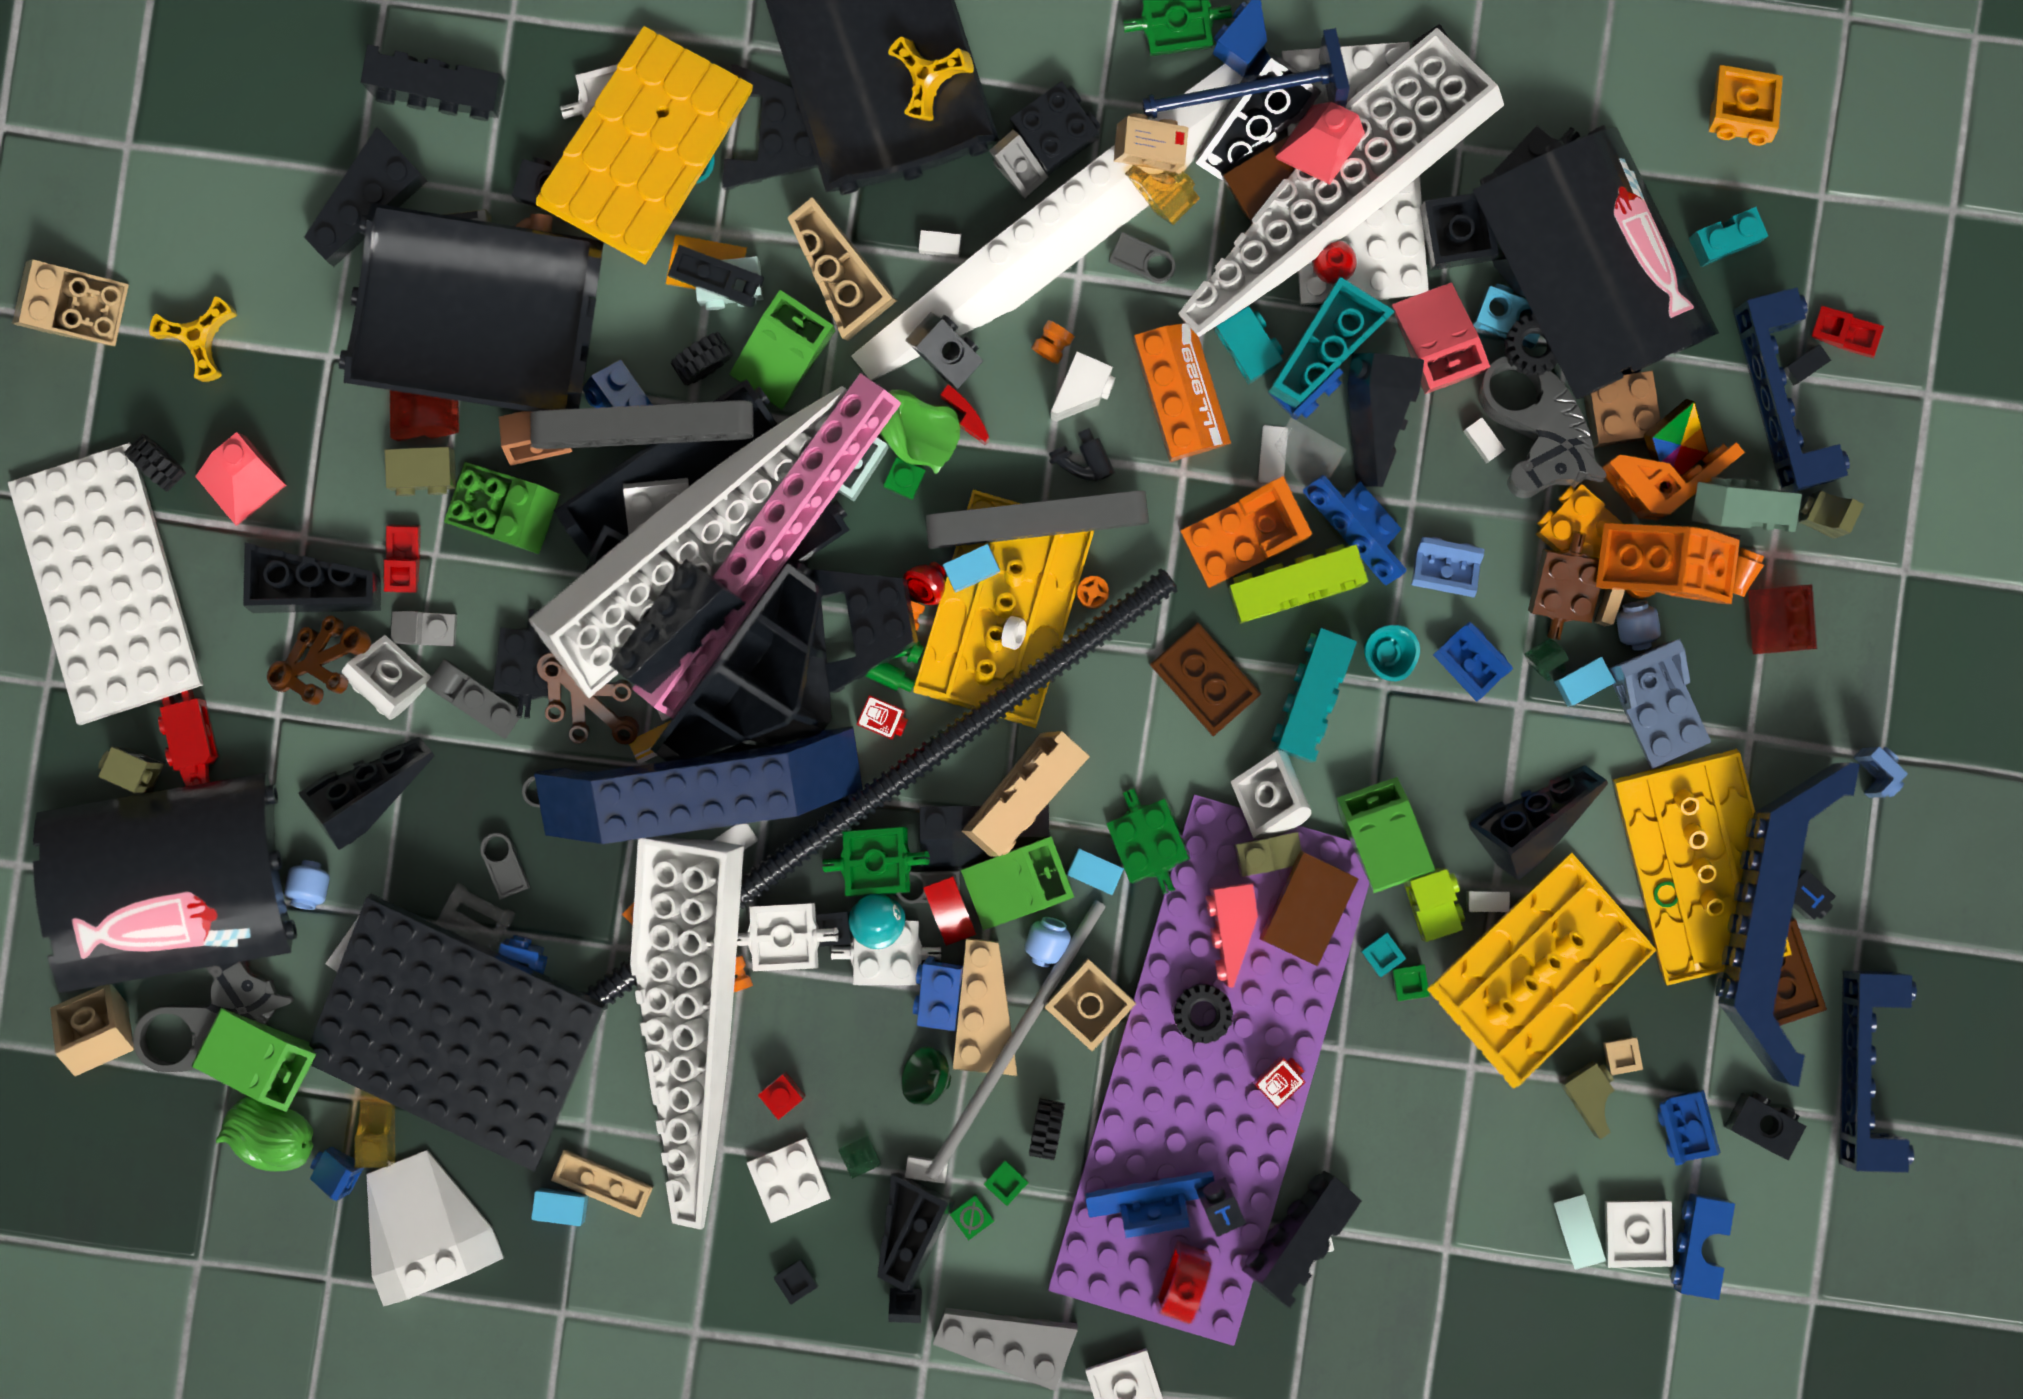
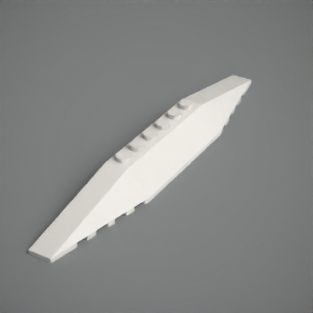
M1224 64L1184 94L1239 84L1243 77ZM1231 99L1158 112L1157 118H1150L1148 120L1159 122L1161 119H1171L1177 121L1180 126L1189 127L1186 161L1183 167L1175 172L1114 162L1115 145L972 255L851 355V357L868 379L873 381L920 356L905 339L930 312L940 318L943 315L949 317L958 326L955 332L961 337L963 334L1017 309L1166 193L1174 181L1186 170L1202 150Z

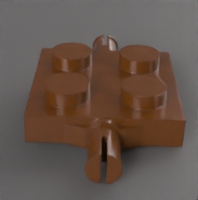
M1573 531L1568 550H1542L1528 611L1532 614L1548 616L1552 619L1547 635L1551 639H1561L1564 622L1575 620L1592 623L1600 588L1596 587L1599 558L1582 553L1587 535L1582 532Z

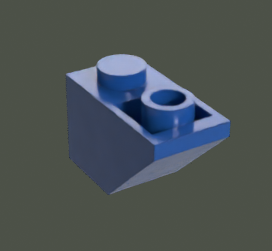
M1251 0L1248 4L1242 2L1232 16L1235 19L1229 27L1224 24L1214 37V41L1217 44L1213 55L1242 77L1267 42L1261 0Z

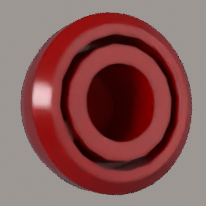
M1342 240L1329 244L1320 252L1318 257L1312 260L1315 274L1320 280L1328 284H1335L1340 277L1347 281L1354 274L1357 265L1355 251L1348 243Z
M931 562L929 565L914 566L903 576V579L907 580L909 594L920 603L936 605L944 595L945 580L943 577L945 576V570L938 563Z

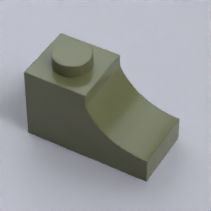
M1820 490L1813 493L1812 496L1807 495L1799 510V512L1803 513L1799 522L1835 539L1851 533L1864 504L1853 498H1841Z
M1298 832L1234 844L1241 877L1292 867L1299 852L1302 851Z
M1590 1061L1559 1083L1593 1135L1598 1139H1602L1611 1133L1605 1119V1105L1609 1094L1615 1091L1610 1084L1614 1079L1603 1064L1598 1066L1597 1063Z

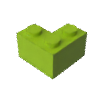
M1437 868L1433 873L1403 883L1422 941L1428 942L1463 930L1461 925L1462 922H1465L1463 910L1459 903L1454 904V901H1457L1455 893L1460 892L1454 873L1450 874L1448 869Z

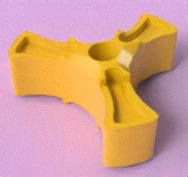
M901 36L891 45L888 51L889 55L900 59L911 73L913 94L904 113L920 120L932 121L934 119V96L937 95L936 91L947 78H951L958 73H973L974 71L969 52L959 48L943 59L929 61L918 53L912 40Z
M214 297L208 311L197 320L189 323H173L155 314L150 323L149 334L156 339L173 338L185 343L194 358V378L202 382H209L222 376L212 357L211 348L214 335L219 331L218 329L221 325L235 318L237 313L226 301L219 297Z

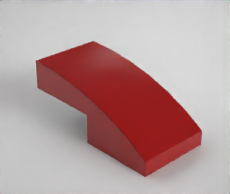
M1821 306L1812 338L1874 359L1884 326L1854 318L1853 314Z
M948 384L940 394L941 399L965 415L959 423L960 428L986 446L989 442V435L980 417L968 401Z
M389 524L386 526L384 592H417L421 525Z
M954 875L923 886L946 946L976 935Z

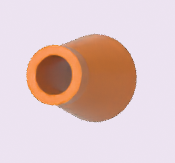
M1741 547L1739 548L1734 594L1745 597L1748 589L1764 567V564H1762L1763 555Z

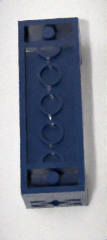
M1798 287L1747 300L1733 310L1781 490L1796 492L1836 481L1848 476L1847 469L1850 468L1848 455L1845 450H1841L1840 444L1803 454L1801 448L1804 446L1801 431L1795 429L1792 418L1795 416V407L1792 399L1787 398L1784 386L1787 384V378L1783 367L1778 366L1776 358L1778 344L1774 335L1770 336L1771 333L1790 329L1806 319L1805 314L1808 311L1807 302L1804 295L1799 294Z
M1843 971L1839 1164L1855 1171L1909 1173V1164H1913L1914 1149L1912 1145H1909V1139L1893 1133L1870 1132L1875 1128V1114L1871 1111V1098H1874L1876 1092L1875 1080L1871 1078V1065H1875L1876 1048L1872 1045V1032L1876 1031L1877 1018L1876 1014L1872 1013V1007L1912 1008V1001L1916 999L1917 994L1916 983L1912 981V975L1897 972Z

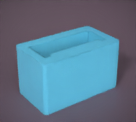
M988 544L943 564V568L955 593L1000 573V569Z
M1599 657L1554 682L1569 707L1614 684L1616 681L1604 659Z
M1078 848L1066 875L1113 895L1124 868Z
M540 1188L534 1195L531 1218L535 1221L581 1226L586 1219L589 1196L578 1192Z

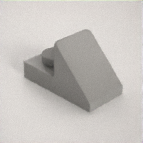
M1014 130L989 150L995 159L993 164L1024 198L1048 178V175L1021 136Z
M419 611L392 612L391 641L395 644L456 647V614L422 613Z

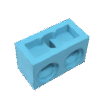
M1496 284L1495 287L1489 286L1485 290L1473 326L1506 339L1509 330L1516 321H1519L1521 313H1529L1531 315L1534 313L1526 297L1524 299L1513 294V289ZM1490 302H1500L1504 306V315H1493L1489 309ZM1532 333L1525 336L1523 346L1532 349L1537 344L1540 335Z

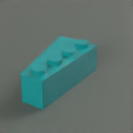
M1340 277L1333 285L1268 392L1291 407L1296 408L1395 311Z
M1323 628L1318 629L1316 634L1310 633L1304 651L1309 652L1306 663H1299L1293 681L1298 682L1294 694L1288 693L1282 711L1287 712L1283 724H1276L1271 737V741L1276 742L1274 750L1285 751L1288 755L1308 763L1316 761L1319 751L1315 750V747L1325 735L1328 727L1327 715L1328 713L1331 714L1335 707L1339 694V689L1337 688L1339 683L1342 684L1357 641Z

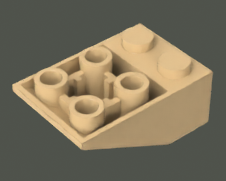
M33 259L26 261L12 324L115 347L129 284Z

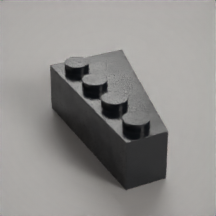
M367 44L360 82L373 97H376L375 101L388 105H394L395 101L407 102L408 107L417 110H426V106L439 108L438 112L452 116H456L458 112L470 113L469 117L480 121H489V117L499 118L505 80L501 74L459 64L456 65L455 70L449 69V64L432 58L425 59L424 63H420L417 58L409 56L408 53L395 50V54L389 56L381 54L378 51V46Z
M685 559L609 665L625 679L652 694L681 666L680 660L687 653H695L703 645L701 640L712 629L718 631L726 623L724 618L733 609L739 611L746 602L710 574Z

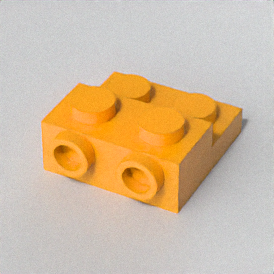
M1720 65L1716 72L1715 95L1710 109L1709 132L1717 133V137L1722 140H1731L1735 137L1747 138L1750 144L1756 146L1764 145L1767 142L1772 143L1779 129L1783 76Z
M1583 484L1578 485L1576 488L1570 485L1558 499L1562 503L1555 512L1549 509L1538 521L1537 524L1541 528L1536 535L1554 551L1569 549L1573 531L1585 533L1587 535L1582 553L1587 556L1600 558L1604 523H1624L1604 507L1606 504Z

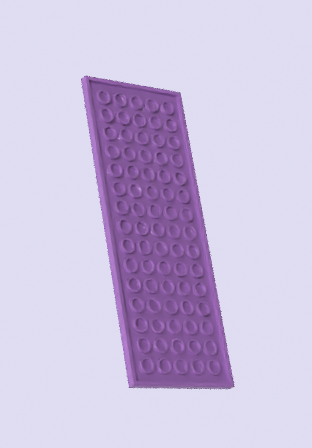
M1195 794L1193 795L1182 832V838L1191 859L1177 864L1170 873L1175 890L1169 891V893L1163 896L1133 998L1136 1005L1130 1010L1048 1291L1232 1346L1235 1345L1253 1284V1280L1242 1269L1246 1265L1245 1261L1250 1253L1259 1249L1267 1236L1369 887V881L1350 840L1302 826L1280 834L1285 835L1298 832L1302 852L1359 878L1319 965L1315 966L1259 939L1292 867L1241 877L1234 844L1259 840L1253 838L1242 809ZM1251 883L1254 888L1258 918L1235 985L1228 988L1224 981H1220L1217 978L1215 960H1221L1219 948L1215 949L1212 945L1210 928H1215L1216 925L1214 916L1208 915L1205 896L1211 895L1210 888ZM1196 984H1209L1220 989L1230 1000L1233 1009L1232 1024L1229 1026L1228 1032L1221 1036L1219 1040L1209 1042V1044L1196 1043L1186 1038L1180 1032L1174 1020L1173 1011L1178 996L1180 997L1185 989ZM1207 1001L1197 1002L1191 1009V1019L1198 1026H1208L1216 1017L1214 1006ZM1280 1056L1286 1061L1292 1057L1305 1071L1301 1077L1306 1083L1277 1109L1253 1081ZM1212 1171L1215 1181L1226 1178L1246 1224L1216 1237L1200 1199L1185 1201L1190 1227L1126 1238L1121 1213L1090 1218L1085 1194L1099 1189H1112L1134 1183L1140 1184L1163 1178L1191 1175L1196 1172ZM1177 1240L1208 1251L1212 1260L1207 1287L1191 1324L1158 1313L1155 1303Z

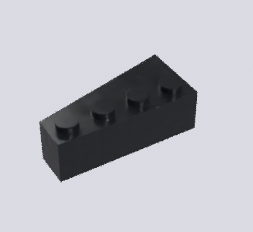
M376 127L304 238L329 264L335 267L365 239V235L360 234V223L362 215H368L371 203L400 207L427 180Z
M245 542L243 606L252 613L381 611V579L373 571L333 562L329 563L312 557L298 556Z
M1326 1171L1316 1175L1309 1182L1308 1190L1302 1198L1295 1200L1289 1206L1287 1216L1282 1222L1274 1225L1269 1230L1266 1236L1267 1240L1263 1245L1250 1253L1242 1271L1269 1295L1290 1309L1296 1300L1292 1293L1298 1284L1302 1286L1307 1284L1312 1276L1309 1273V1268L1314 1261L1325 1257L1329 1251V1238L1331 1235L1337 1236L1342 1232L1362 1200L1334 1175Z

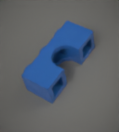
M1690 1193L1689 1201H1684L1682 1208V1219L1685 1220L1684 1232L1679 1233L1676 1244L1677 1252H1680L1678 1265L1674 1264L1671 1273V1283L1675 1284L1674 1289L1679 1293L1714 1300L1720 1299L1725 1268L1717 1263L1705 1261L1701 1249L1705 1239L1713 1234L1730 1236L1735 1203L1727 1199Z

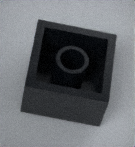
M1474 193L1423 202L1420 212L1430 271L1490 262L1498 256L1496 237Z

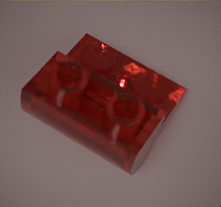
M390 390V438L398 442L423 435L430 439L459 433L458 400Z
M1812 584L1748 590L1754 655L1818 649Z

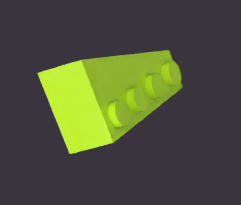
M1342 544L1326 549L1325 555L1314 558L1313 554L1305 555L1294 559L1296 564L1285 568L1282 563L1264 568L1265 574L1254 578L1252 573L1233 578L1235 584L1230 585L1228 590L1239 624L1366 584L1368 579L1357 544L1347 548Z

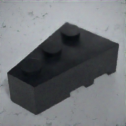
M897 1172L891 1174L890 1196L886 1209L887 1218L882 1238L877 1277L907 1292L914 1288L955 1201L911 1178H905V1175Z

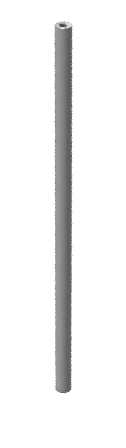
M1097 900L1093 902L1072 936L1066 951L1052 968L925 1173L931 1179L936 1181L1106 908L1101 902Z

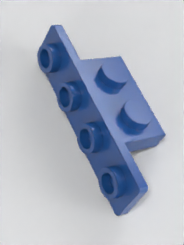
M1321 475L1303 489V493L1350 546L1357 544L1361 559L1384 585L1390 584L1406 572L1403 564L1387 547L1402 529L1361 482L1352 486L1344 496L1339 493L1324 475Z
M1212 1171L1196 1172L1186 1176L1163 1178L1152 1182L1134 1183L1123 1187L1099 1189L1095 1192H1089L1085 1194L1088 1215L1090 1218L1121 1213L1126 1238L1188 1228L1190 1223L1185 1201L1199 1199L1196 1190L1211 1182H1215L1214 1174Z

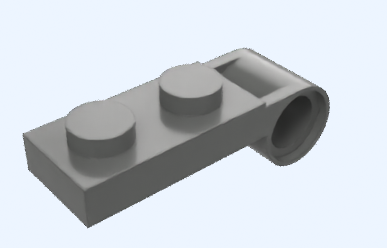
M443 659L426 684L433 692L504 739L507 738L520 719L516 717L517 707L446 659Z

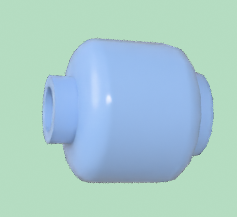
M1634 601L1624 604L1622 606L1623 609L1616 616L1620 641L1623 644L1632 645L1633 650H1644L1652 647L1651 642L1661 636L1657 609L1648 605L1647 601Z
M303 860L301 865H296L289 869L284 896L290 900L291 906L305 910H314L316 905L325 902L330 876L326 871L320 869V863Z
M1043 917L1042 920L1036 921L1031 925L1025 942V951L1032 957L1031 961L1041 967H1050V964H1056L1062 957L1071 940V935L1066 929L1067 926L1064 922L1051 917Z

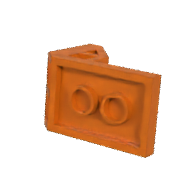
M1737 442L1728 447L1723 443L1702 459L1705 463L1702 467L1698 464L1687 471L1682 477L1669 463L1625 455L1616 456L1601 468L1606 472L1605 479L1639 519L1659 520L1673 513L1697 492L1698 482H1710L1712 477H1716L1745 452ZM1662 482L1669 483L1670 487L1668 489L1662 488L1663 492H1661L1660 484Z
M1284 476L1245 496L1237 503L1180 530L1208 589L1302 543L1312 535Z
M1604 523L1596 587L1601 589L1660 592L1675 597L1732 604L1740 540L1711 530L1694 527Z

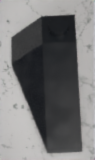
M1264 47L1240 83L1298 73L1299 71ZM1310 83L1231 98L1195 163L1222 180L1224 174L1246 162L1255 151L1268 141L1271 143L1275 140L1278 134L1292 123L1295 125L1299 122L1322 91L1316 85Z
M417 737L383 751L377 760L365 764L364 760L354 763V769L337 775L336 771L327 774L298 794L326 835L340 850L346 845L353 843L371 828L432 760L434 754L421 738Z
M1584 765L1550 780L1549 786L1533 793L1529 789L1520 793L1521 798L1504 805L1502 801L1491 806L1468 825L1494 862L1515 879L1520 880L1547 857L1608 785V782L1601 775Z
M1046 805L1036 816L1034 822L1015 839L1016 844L1011 850L1050 837L1049 805ZM981 806L920 807L921 852L928 851L930 856L921 858L930 859L929 865H922V871H954L994 857L989 856L962 832Z

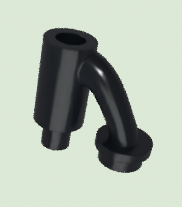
M1090 428L1078 433L1083 444L1079 448L1086 461V467L1068 458L1073 454L1071 451H1068L1066 446L1049 453L1051 465L1058 463L1069 473L1083 480L1098 482L1115 473L1100 438L1094 439Z

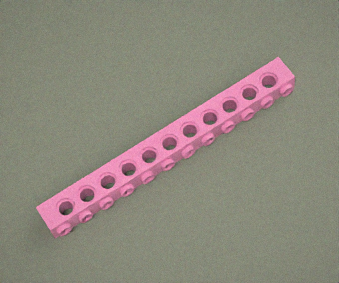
M861 373L713 576L746 602V604L739 611L733 609L724 618L726 623L718 631L712 629L701 640L703 645L695 653H687L680 660L681 666L652 694L637 685H634L632 690L657 710L671 718L675 717L901 404L900 401Z

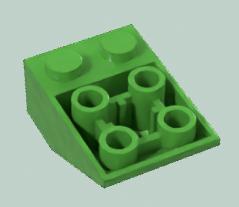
M779 290L759 320L729 375L739 382L747 379L753 389L760 386L769 401L783 410L836 332L834 325Z
M465 462L444 522L539 554L560 494L538 484Z
M1398 777L1337 798L1341 822L1374 893L1435 872L1410 802Z
M1051 836L1010 851L1006 855L997 856L961 870L983 931L1074 898Z
M220 1008L191 1066L259 1102L287 1112L316 1053L309 1046L308 1041Z

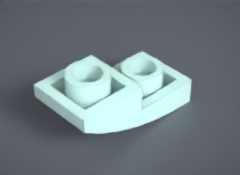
M1585 1194L1554 1203L1574 1269L1577 1270L1605 1262L1606 1258Z

